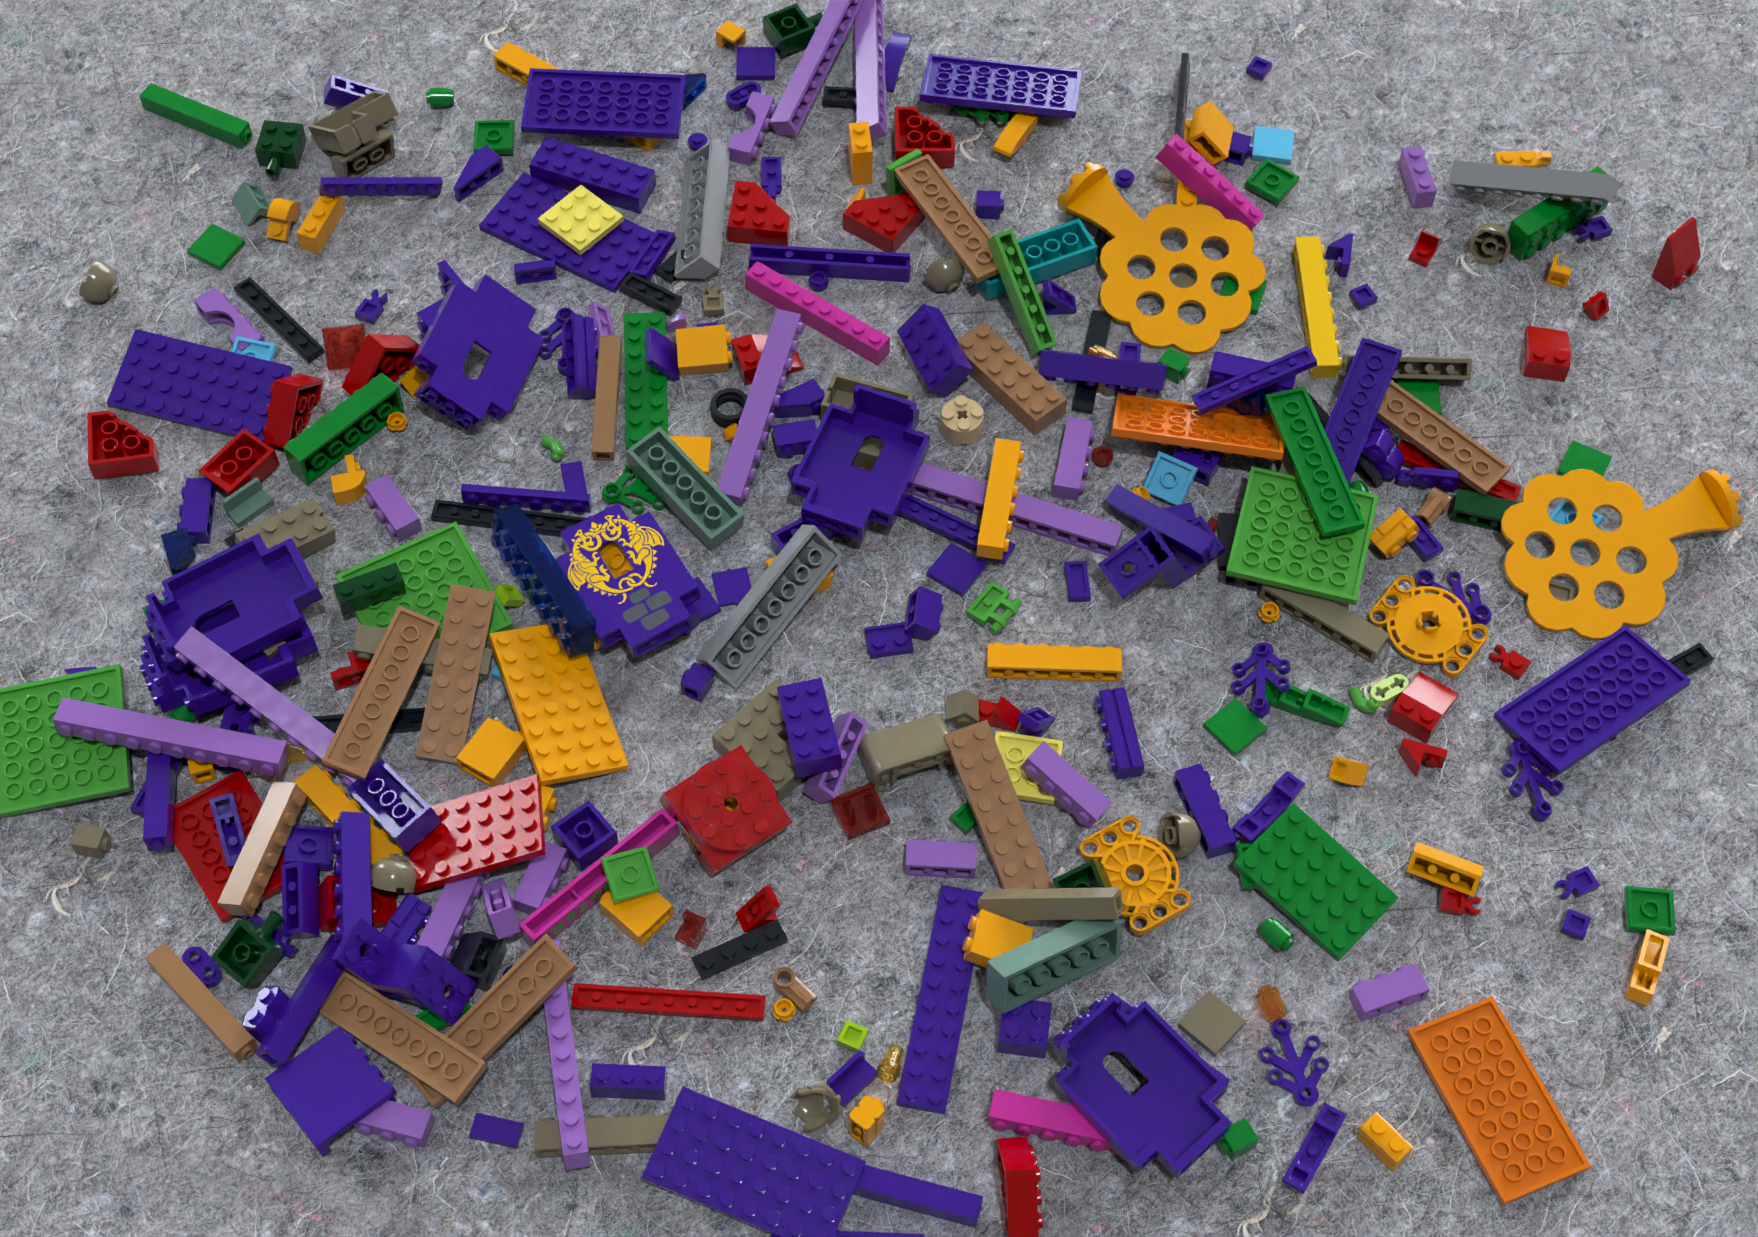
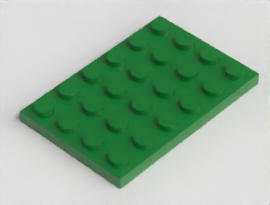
M1295 803L1232 864L1236 870L1337 962L1399 898Z

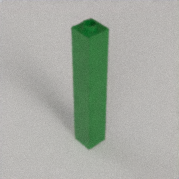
M150 83L139 95L144 110L242 149L246 143L250 142L253 136L249 122Z

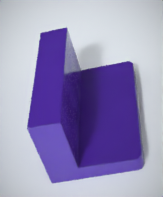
M554 260L514 264L517 285L557 279Z
M860 1049L826 1081V1084L832 1088L836 1095L841 1096L840 1105L844 1108L878 1077L879 1072L865 1060V1052Z

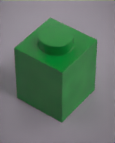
M1170 347L1167 348L1158 363L1168 364L1166 379L1176 384L1182 378H1186L1191 370V367H1189L1190 357Z
M1245 1118L1231 1126V1129L1218 1141V1147L1222 1154L1227 1155L1232 1161L1256 1148L1259 1138Z

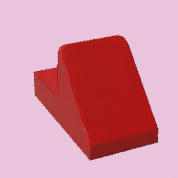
M1421 231L1418 242L1410 253L1408 260L1427 268L1441 245L1443 238L1427 231Z
M347 652L351 666L341 667L336 671L330 672L335 690L338 691L359 684L371 660L362 661L357 659V656H353V653Z
M1000 696L998 703L979 699V722L987 720L991 727L1016 733L1019 722L1017 719L1021 713L1018 708L1003 696Z
M1406 738L1402 739L1398 751L1415 777L1418 774L1421 763L1429 767L1442 768L1448 752L1446 749Z
M764 886L736 912L744 932L747 933L778 919L775 911L780 907V904L772 887Z

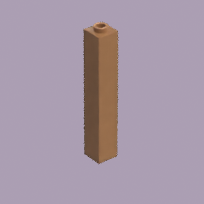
M615 335L600 336L591 451L593 460L615 461L623 347L621 337Z
M165 942L145 957L153 971L238 1063L253 1055L255 1049L258 1048L254 1038Z

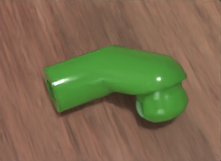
M548 436L542 438L541 445L552 451L551 459L561 461L562 455L564 456L565 454L563 445Z
M1353 687L1349 690L1356 709L1371 714L1375 713L1376 709L1379 708V703L1376 699L1366 700L1363 698L1359 687Z

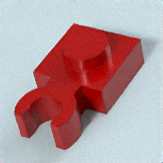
M1499 644L1494 649L1499 655L1491 652L1488 657L1493 663H1501L1499 669L1518 681L1532 662L1514 650L1508 654L1505 648Z
M1446 886L1440 889L1439 911L1458 916L1463 915L1465 912L1470 916H1477L1480 913L1479 909H1475L1472 904L1478 905L1481 902L1479 897L1466 898V894Z

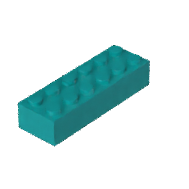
M1080 218L1017 240L1034 284L1096 263L1098 247ZM1000 274L976 283L986 301L1007 294Z

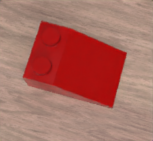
M1692 216L1667 238L1651 276L1670 291L1677 285L1681 286L1689 274L1692 276L1699 268L1697 264L1701 254L1696 218Z
M1526 326L1523 376L1565 382L1571 361L1568 331Z
M749 334L731 339L732 355L745 386L753 382L768 335ZM798 352L793 353L791 357L793 359L790 371L786 372V375L804 370Z
M243 429L198 471L205 478L231 495L256 477L260 481L265 479L280 463L273 448L246 429Z
M1419 672L1393 705L1387 722L1427 744L1459 693Z
M327 875L318 887L320 930L335 932V928L338 926V919L334 918L335 905H338V898L334 897V886L337 883V876ZM371 886L372 926L376 929L384 928L396 911V892L381 890Z

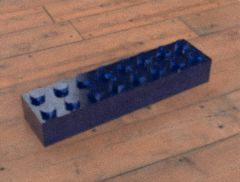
M518 503L493 510V520H491L493 535L490 537L491 543L500 552L502 561L508 564L512 576H516L521 590L525 591L529 596L531 605L537 608L541 620L547 623L550 634L556 637L560 649L565 651L569 658L593 651L596 629L595 617Z

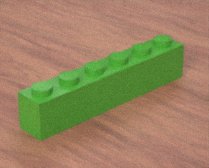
M1013 229L993 235L987 243L1031 355L1039 354L1043 349H1052L1058 343Z

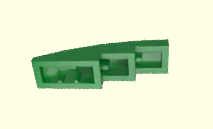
M1266 679L1265 699L1268 700L1269 706L1317 722L1340 727L1344 726L1350 710L1349 706L1309 688L1306 692L1291 684L1287 692H1279L1276 686Z

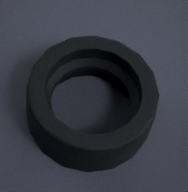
M726 388L718 391L711 399L710 409L713 421L725 429L733 423L738 425L743 410L735 415H725L718 411V407L726 402H736L743 406L744 409L748 396L736 388Z

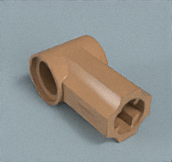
M1433 487L1424 505L1415 517H1419L1426 527L1430 528L1440 514H1444L1448 510L1454 498Z
M783 966L775 971L773 988L776 993L784 995L787 999L791 1000L793 1005L802 1013L807 1011L817 1000V996L795 976L791 968ZM780 978H787L790 982L781 984L778 980Z

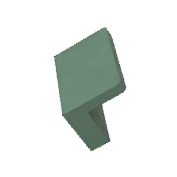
M243 181L232 197V202L247 225L251 226L258 215L267 216L271 203L259 185Z
M257 477L222 500L226 515L239 528L274 505L273 499L263 490L261 482Z

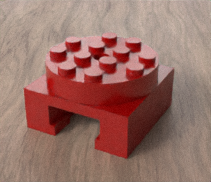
M742 745L721 758L705 764L695 774L664 792L659 800L665 811L674 820L681 822L698 848L699 852L695 856L709 878L785 831L792 823L777 799L771 780L759 767L754 765ZM724 801L735 803V810H727L724 806Z

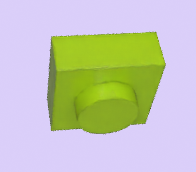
M498 584L495 589L504 606L521 607L525 602L516 585Z
M846 1020L837 1039V1044L858 1052L868 1036L869 1029Z

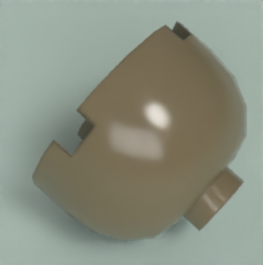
M1487 223L1474 230L1470 238L1469 250L1476 261L1492 265L1496 264V261L1504 260L1510 252L1511 241L1508 232L1502 226L1495 223Z
M950 254L951 258L945 260L944 257L937 260L926 269L927 274L923 273L927 283L936 291L948 290L952 292L959 288V283L964 276V266L955 254Z
M96 261L86 274L88 276L86 283L82 281L79 295L88 301L100 303L107 300L110 296L114 297L119 287L116 285L117 276L114 270L107 264Z
M1171 812L1164 814L1161 818L1164 819L1163 825L1158 826V841L1173 853L1175 859L1185 858L1192 854L1201 838V832L1195 820L1183 813Z
M390 854V858H382L372 866L371 886L391 892L404 888L403 893H413L417 883V873L413 865L404 860L405 856Z

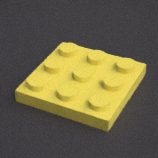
M582 185L578 186L538 218V224L579 255L585 253L624 221L623 215Z
M996 731L995 741L1018 799L1054 805L1055 798L1046 793L1035 780L1029 778L1020 767L1043 741L1061 756L1063 741Z

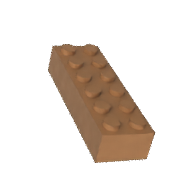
M984 322L957 340L974 369L969 375L1034 436L1066 414L1067 398Z

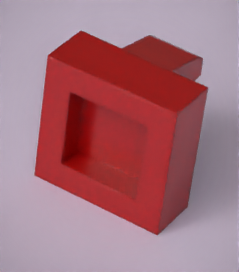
M1603 292L1591 296L1589 301L1582 303L1583 311L1589 314L1591 320L1597 321L1610 311L1607 295Z

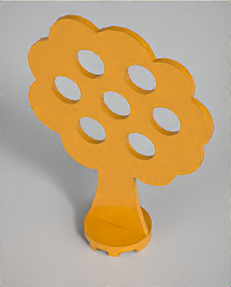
M1098 161L1094 165L1088 162L1084 165V172L1080 175L1075 173L1070 178L1069 188L1065 195L1061 192L1059 194L1057 207L1067 216L1076 215L1087 220L1113 238L1102 248L1099 260L1101 270L1107 276L1101 287L1099 297L1101 306L1113 320L1130 325L1133 336L1141 344L1154 349L1175 347L1179 351L1191 355L1205 354L1218 343L1220 332L1233 331L1245 323L1251 311L1252 301L1249 293L1257 291L1262 286L1266 276L1264 264L1258 257L1252 254L1255 241L1252 232L1246 225L1236 220L1225 219L1220 211L1212 206L1203 204L1192 205L1186 208L1175 204H1164L1150 211L1144 221L1122 198L1112 183L1108 170ZM1167 231H1179L1187 238L1188 244L1180 251H1169L1162 246L1160 237ZM1217 239L1226 244L1229 253L1221 260H1211L1202 253L1201 246L1208 240ZM1144 258L1151 261L1155 272L1147 279H1137L1128 272L1127 265L1133 259ZM1182 266L1188 267L1196 274L1197 281L1194 285L1187 288L1177 287L1171 282L1169 277L1173 269ZM1219 275H1227L1235 279L1238 284V290L1231 296H1220L1213 291L1211 281ZM1152 294L1158 296L1163 301L1164 309L1157 315L1148 316L1139 311L1136 302L1141 296ZM1186 303H1195L1203 308L1206 316L1199 324H1186L1179 318L1178 309Z
M1715 468L1701 472L1680 492L1647 510H1644L1643 500L1638 491L1632 486L1620 481H1607L1603 476L1592 470H1571L1563 476L1554 474L1538 475L1530 480L1525 487L1522 502L1509 507L1501 520V531L1505 539L1512 544L1504 561L1506 578L1514 589L1527 596L1526 608L1529 617L1537 626L1546 631L1563 632L1571 630L1579 637L1594 641L1604 640L1619 630L1622 625L1632 627L1647 625L1655 620L1664 608L1666 593L1663 583L1672 577L1678 567L1679 557L1675 546L1670 540L1699 532L1719 531L1726 533L1740 527L1743 522V515H1738L1737 503L1741 499L1737 490L1732 492L1728 485L1731 480L1726 473L1720 475L1715 471ZM1556 500L1567 501L1575 509V520L1570 524H1557L1548 515V505ZM1601 507L1611 508L1619 514L1621 526L1615 531H1602L1593 522V512ZM1532 534L1547 536L1553 543V554L1543 559L1533 557L1525 547L1527 537ZM1581 541L1593 544L1599 553L1598 562L1592 566H1582L1576 563L1570 554L1573 544ZM1624 549L1638 551L1645 560L1644 570L1636 574L1624 572L1617 564V554ZM1558 576L1572 579L1578 588L1576 598L1571 601H1560L1554 598L1549 590L1550 580ZM1605 583L1615 585L1622 592V605L1613 609L1604 608L1599 605L1594 596L1595 588Z

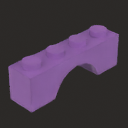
M752 91L746 104L747 119L754 125L745 132L733 134L728 145V150L730 151L729 161L751 166L753 160L757 159L759 146L764 143L766 130L769 131L771 126L769 122L777 108L774 96Z
M215 287L194 299L198 313L209 325L224 323L234 328L233 333L229 337L232 347L236 336L258 341L265 340L259 330L255 331L249 319L241 316L237 306H232L227 296L223 292L220 293ZM239 342L237 347L242 352L251 344Z

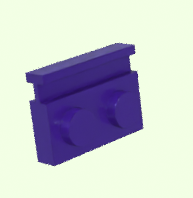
M905 622L864 628L870 659L914 652L911 635L904 633Z

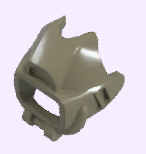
M818 1084L798 1088L790 1096L792 1099L796 1098L799 1100L792 1113L806 1124L803 1126L804 1132L818 1130L827 1123H833L838 1115L843 1114V1110L840 1107L841 1096L836 1095L832 1088L827 1085ZM823 1095L830 1098L831 1112L826 1111L824 1108Z

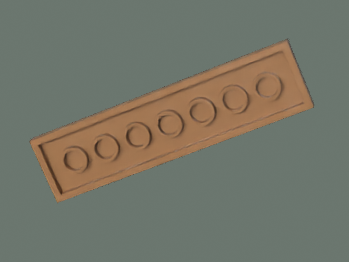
M927 154L895 168L894 176L976 283L999 274L987 243L992 235L932 158Z
M1391 380L1376 418L1447 470L1459 471V478L1480 494L1487 495L1510 471L1511 466Z
M451 584L415 758L458 765L456 757L465 747L496 592Z
M400 605L398 606L322 759V764L363 781L366 780L438 632L440 622Z
M984 720L944 734L943 738L1002 888H1054L988 721Z
M545 934L444 1035L485 1061L578 967L550 936ZM408 1072L405 1073L433 1107L438 1108L447 1099Z
M345 970L317 1012L338 1027L340 1026L344 1031L351 1033L353 1037L457 1106L489 1066L485 1061Z

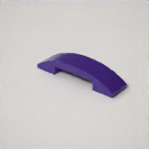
M893 32L889 38L885 49L886 91L894 93L899 71L905 53L909 49L912 35Z
M1286 771L1273 785L1272 790L1249 814L1246 813L1232 830L1249 843L1254 842L1284 813L1304 788L1305 783Z
M1327 1103L1323 1104L1281 1182L1303 1194L1305 1193L1347 1114Z

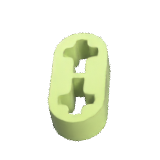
M1401 674L1392 675L1371 688L1369 699H1376L1379 706H1384L1398 699L1409 685V681ZM1394 683H1396L1397 685H1402L1401 688L1399 686L1393 688ZM1376 692L1379 695L1384 693L1383 698L1381 696H1376Z

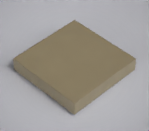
M1208 991L1178 1023V1027L1215 1057L1245 1025L1246 1020Z

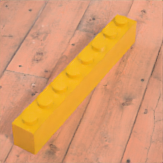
M1320 236L1296 237L1293 255L1306 344L1317 360V366L1310 368L1311 378H1336L1338 370L1342 368V359L1338 357L1339 341L1335 339L1337 326L1333 324L1334 308L1330 307L1332 293L1328 292L1329 276L1325 274L1327 271V261L1323 260L1325 248L1324 244L1321 245Z

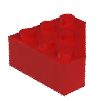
M894 107L895 161L919 149L922 152V157L928 154L938 167H954L955 136L950 132H944L940 129L939 124L929 117L925 118L915 107Z
M736 180L727 225L728 242L788 246L790 216L756 182Z
M908 193L856 200L843 213V230L884 252L895 253L926 216Z
M368 334L363 340V345L358 355L354 358V363L346 374L345 381L341 387L352 395L356 390L361 389L372 378L377 377L381 373L395 383L400 379L398 375L406 369L409 371L416 366L411 361L420 345L408 335Z
M299 373L274 380L270 388L272 396L271 402L267 407V424L263 429L265 443L284 447L290 440L297 437L302 428H306L311 418L310 410L313 406H317L320 401L324 379Z
M109 410L87 413L88 466L94 479L159 471V453L151 437L143 435L137 428L126 421L123 422Z
M1026 1136L997 1139V1156L1001 1182H1003L1001 1184L1004 1212L1007 1217L1005 1218L1007 1236L1039 1237V1229L1043 1228L1042 1213H1038V1205H1042L1041 1190L1038 1189V1182H1041L1040 1167L1037 1166V1158L1034 1156L1033 1145L1028 1144Z

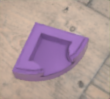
M686 313L678 314L676 318L668 320L666 332H676L675 329L687 328Z

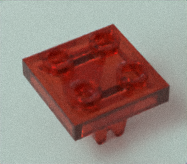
M364 323L322 328L328 370L352 367L354 358L358 355L363 345V340L366 338Z
M872 782L829 800L848 841L890 824V818Z

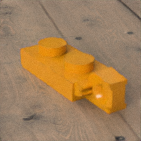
M1537 150L1495 152L1494 159L1496 164L1538 168L1543 165H1550L1552 155L1550 151L1539 152Z

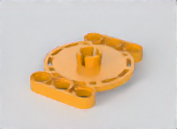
M1408 575L1399 576L1369 613V623L1376 627H1386L1387 633L1390 634L1389 640L1403 656L1423 664L1442 663V672L1449 678L1458 677L1486 643L1489 631L1484 625H1471V618L1467 608L1454 594L1433 586L1415 588L1414 579ZM1400 582H1407L1411 588L1409 590H1402L1398 584ZM1425 592H1435V593H1439V595L1433 594V593H1425ZM1443 595L1452 599L1455 603H1452L1449 599L1443 597ZM1393 597L1398 601V604L1390 606L1386 603V599ZM1459 607L1463 611L1465 618H1462V615L1458 610ZM1381 613L1385 616V620L1377 622L1373 619V615ZM1426 620H1427V621H1431V622H1433L1436 626H1434V627H1428V626H1427L1426 629L1423 630V629H1422V627H1423V623H1422V622H1423V621H1426ZM1479 630L1484 634V638L1475 639L1472 636V632ZM1467 646L1471 649V654L1463 655L1460 653L1459 648ZM1454 662L1458 665L1459 669L1457 671H1450L1447 669L1446 664Z
M1125 816L1084 839L1080 844V855L1086 861L1094 859L1104 865L1112 887L1121 888L1124 911L1120 916L1130 918L1129 927L1131 932L1142 936L1186 912L1191 905V896L1186 890L1178 889L1180 873L1173 853L1158 840L1145 835H1139L1140 821L1134 816ZM1126 823H1134L1137 828L1133 832H1127L1123 827ZM1106 834H1114L1117 840L1114 843H1107L1104 841V836ZM1087 845H1094L1097 851L1094 854H1087L1084 852V848ZM1164 852L1168 855V857L1171 859L1172 862H1170V861L1168 860V858H1167V856L1164 854ZM1175 869L1176 881L1171 879V870ZM1129 870L1132 874H1139L1141 876L1144 874L1143 878L1139 881H1132L1127 878ZM1177 896H1183L1186 898L1187 903L1183 906H1178L1173 900ZM1158 907H1162L1167 911V914L1164 917H1157L1153 911ZM1136 919H1144L1147 925L1142 929L1136 928L1133 924Z

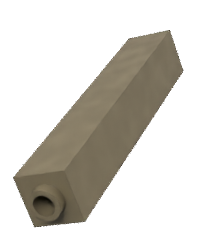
M1120 887L987 889L978 900L979 911L983 909L1010 920L1118 919L1124 910Z

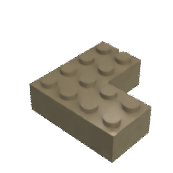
M374 90L309 125L308 128L318 148L350 155L356 152L357 147L361 144L366 146L373 143L374 138L379 136L376 126L392 122L394 120L393 117L399 114L389 93Z
M834 373L821 403V420L830 403L851 409L853 405V391L856 384L868 386L874 390L889 393L892 396L908 399L914 402V394ZM877 438L866 439L852 465L872 470L883 448V443Z
M314 498L308 499L235 533V544L259 533L268 549L292 537L303 558L335 543V529L326 515L323 516V511ZM307 565V567H308V569H309V571H310V573H311V575H312V577H313V579H314V581H315V583H316V585H317V587H318V580H317V578L315 577V575L313 574V572L311 571V569L309 568V566Z
M775 679L713 734L712 740L713 749L721 756L742 745L754 765L759 767L771 780L780 803L808 776L799 778L796 776L790 747L785 742L787 734L778 701L777 687L783 686V684Z

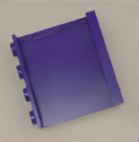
M340 1026L265 1078L272 1092L322 1157L331 1151L327 1144L388 1100L396 1102L393 1095L396 1093V1090L389 1081L384 1083L381 1079L383 1074L377 1065L371 1066L368 1060L370 1058L362 1047L357 1049L355 1046L357 1042L353 1035L349 1032L345 1033Z

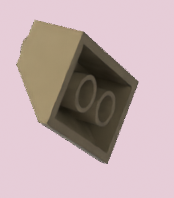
M385 130L377 131L379 136L374 138L373 143L366 146L361 144L353 154L346 155L337 152L331 157L332 170L338 177H362L395 158L392 132Z

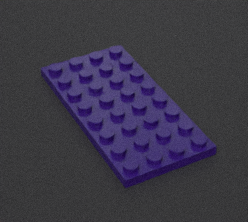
M929 54L920 93V101L930 104L941 103L948 106L959 105L967 108L978 107L986 110L996 109L1005 112L1014 111L1024 114L1032 113L1043 116L1075 118L1082 70Z
M530 68L521 132L679 139L686 76Z
M524 172L479 224L480 231L542 260H554L555 266L613 293H616L620 288L619 285L628 276V271L655 233L624 219L620 225L585 253L579 255L538 224V218L569 193Z
M135 329L106 404L112 408L235 437L243 429H246L264 442L263 429L268 419L267 407L271 402V385L274 380L291 376L293 368L289 365Z
M1625 625L1495 712L1494 719L1520 742H1524L1530 751L1553 772L1560 775L1688 687L1691 679Z
M683 1086L643 1173L642 1180L778 1237H836L866 1161Z

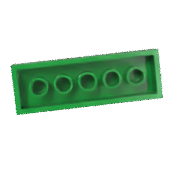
M1599 166L1589 171L1591 173L1607 174ZM1551 197L1546 198L1511 221L1508 230L1511 241L1510 253L1519 261L1526 257L1530 258L1540 248L1544 249L1554 239L1561 238L1568 230L1575 229L1582 221H1587L1596 212L1603 211L1608 203L1603 202V205H1595L1586 200H1583V203L1571 202V199L1564 198L1563 201L1551 200Z
M381 373L377 377L372 378L361 389L356 390L345 401L340 402L328 414L323 415L312 426L307 427L296 438L290 440L283 448L291 472L305 485H310L344 459L345 455L352 453L386 427L388 416L391 413L400 412L403 414L405 411L399 386Z

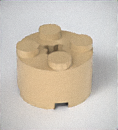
M963 395L956 396L955 399L947 402L941 411V434L943 438L954 446H960V444H967L968 446L977 442L982 434L983 408L974 400Z

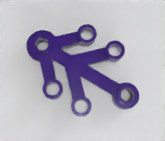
M563 307L558 310L555 316L556 321L548 328L539 332V335L544 338L543 343L547 344L540 348L539 354L541 359L548 360L552 357V351L562 344V358L558 360L557 364L559 372L567 376L565 368L564 321L571 314H574V311L568 307ZM562 327V332L552 340V334Z
M1423 569L1418 572L1415 580L1418 587L1433 586L1442 588L1454 594L1462 601L1474 624L1486 625L1490 622L1492 614L1489 607L1481 602L1478 584L1470 583L1467 585L1465 593L1472 599V604L1465 600L1460 582V573L1452 571L1448 575L1447 583L1452 586L1454 592L1452 593L1434 581V574L1430 570ZM1443 595V597L1449 599L1452 603H1455L1452 599Z
M1266 642L1256 644L1252 648V656L1243 663L1238 662L1232 666L1234 676L1241 678L1246 675L1248 669L1257 663V668L1242 681L1236 680L1231 684L1233 694L1239 696L1244 694L1245 690L1256 681V697L1251 702L1252 713L1256 717H1264L1270 712L1268 700L1265 699L1266 679L1275 685L1279 692H1287L1290 689L1289 680L1286 677H1278L1267 668V663L1269 662L1277 668L1280 674L1284 675L1291 670L1289 661L1286 659L1280 660L1276 657L1272 645Z
M1515 740L1510 745L1509 754L1511 758L1501 768V772L1507 778L1513 777L1517 772L1516 766L1520 762L1523 770L1517 780L1509 787V794L1515 798L1520 797L1525 791L1524 785L1527 782L1535 805L1531 808V815L1537 821L1543 822L1552 814V807L1550 803L1544 801L1538 783L1548 789L1554 796H1558L1564 790V785L1559 780H1549L1533 769L1531 763L1540 768L1541 772L1546 776H1551L1554 773L1530 751L1524 742Z
M1277 1019L1272 1024L1271 1034L1275 1039L1281 1040L1288 1061L1275 1055V1051L1271 1047L1262 1048L1259 1058L1263 1063H1270L1293 1075L1296 1083L1284 1078L1283 1073L1279 1069H1272L1269 1072L1268 1082L1271 1085H1278L1293 1093L1296 1102L1301 1106H1312L1319 1097L1316 1086L1322 1074L1328 1070L1329 1062L1324 1057H1318L1314 1062V1071L1308 1081L1305 1078L1304 1070L1313 1053L1319 1049L1321 1041L1316 1035L1308 1036L1305 1042V1049L1298 1059L1290 1038V1023L1285 1019ZM1278 1025H1283L1286 1029L1280 1030ZM1309 1041H1315L1317 1046H1311ZM1268 1052L1271 1054V1057L1266 1058L1263 1053ZM1317 1063H1323L1325 1068H1319ZM1276 1074L1280 1079L1274 1080L1271 1075ZM1303 1091L1310 1092L1311 1096L1303 1095Z

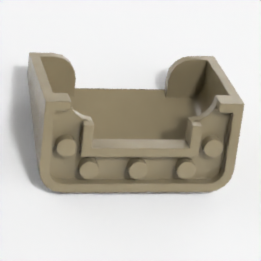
M929 713L923 718L863 735L857 748V753L874 795L884 792V785L887 782L896 783V777L936 764L939 769L943 768L944 764L947 765L949 771L956 769L943 738L944 734L951 731L941 715Z

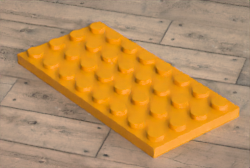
M575 620L489 633L490 645L533 767L541 780V786L628 770V761Z

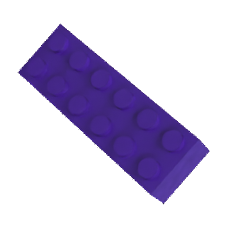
M545 137L529 164L531 176L567 192H572L582 185L605 203L641 214L656 187L655 170L549 137Z

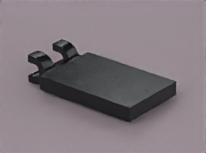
M1238 513L1218 514V539L1226 549L1225 552L1219 555L1220 571L1227 570L1240 516ZM1226 575V585H1234L1236 577ZM1247 580V586H1256L1257 582Z

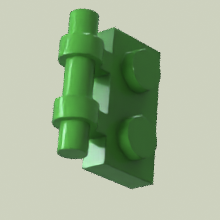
M991 581L966 610V615L982 626L991 621L993 625L989 630L993 634H997L999 630L1005 628L1009 618L1017 614L1022 602L1018 598H1015L1012 602L1007 600L1010 592ZM1000 607L1003 608L1005 611L998 615L996 613Z

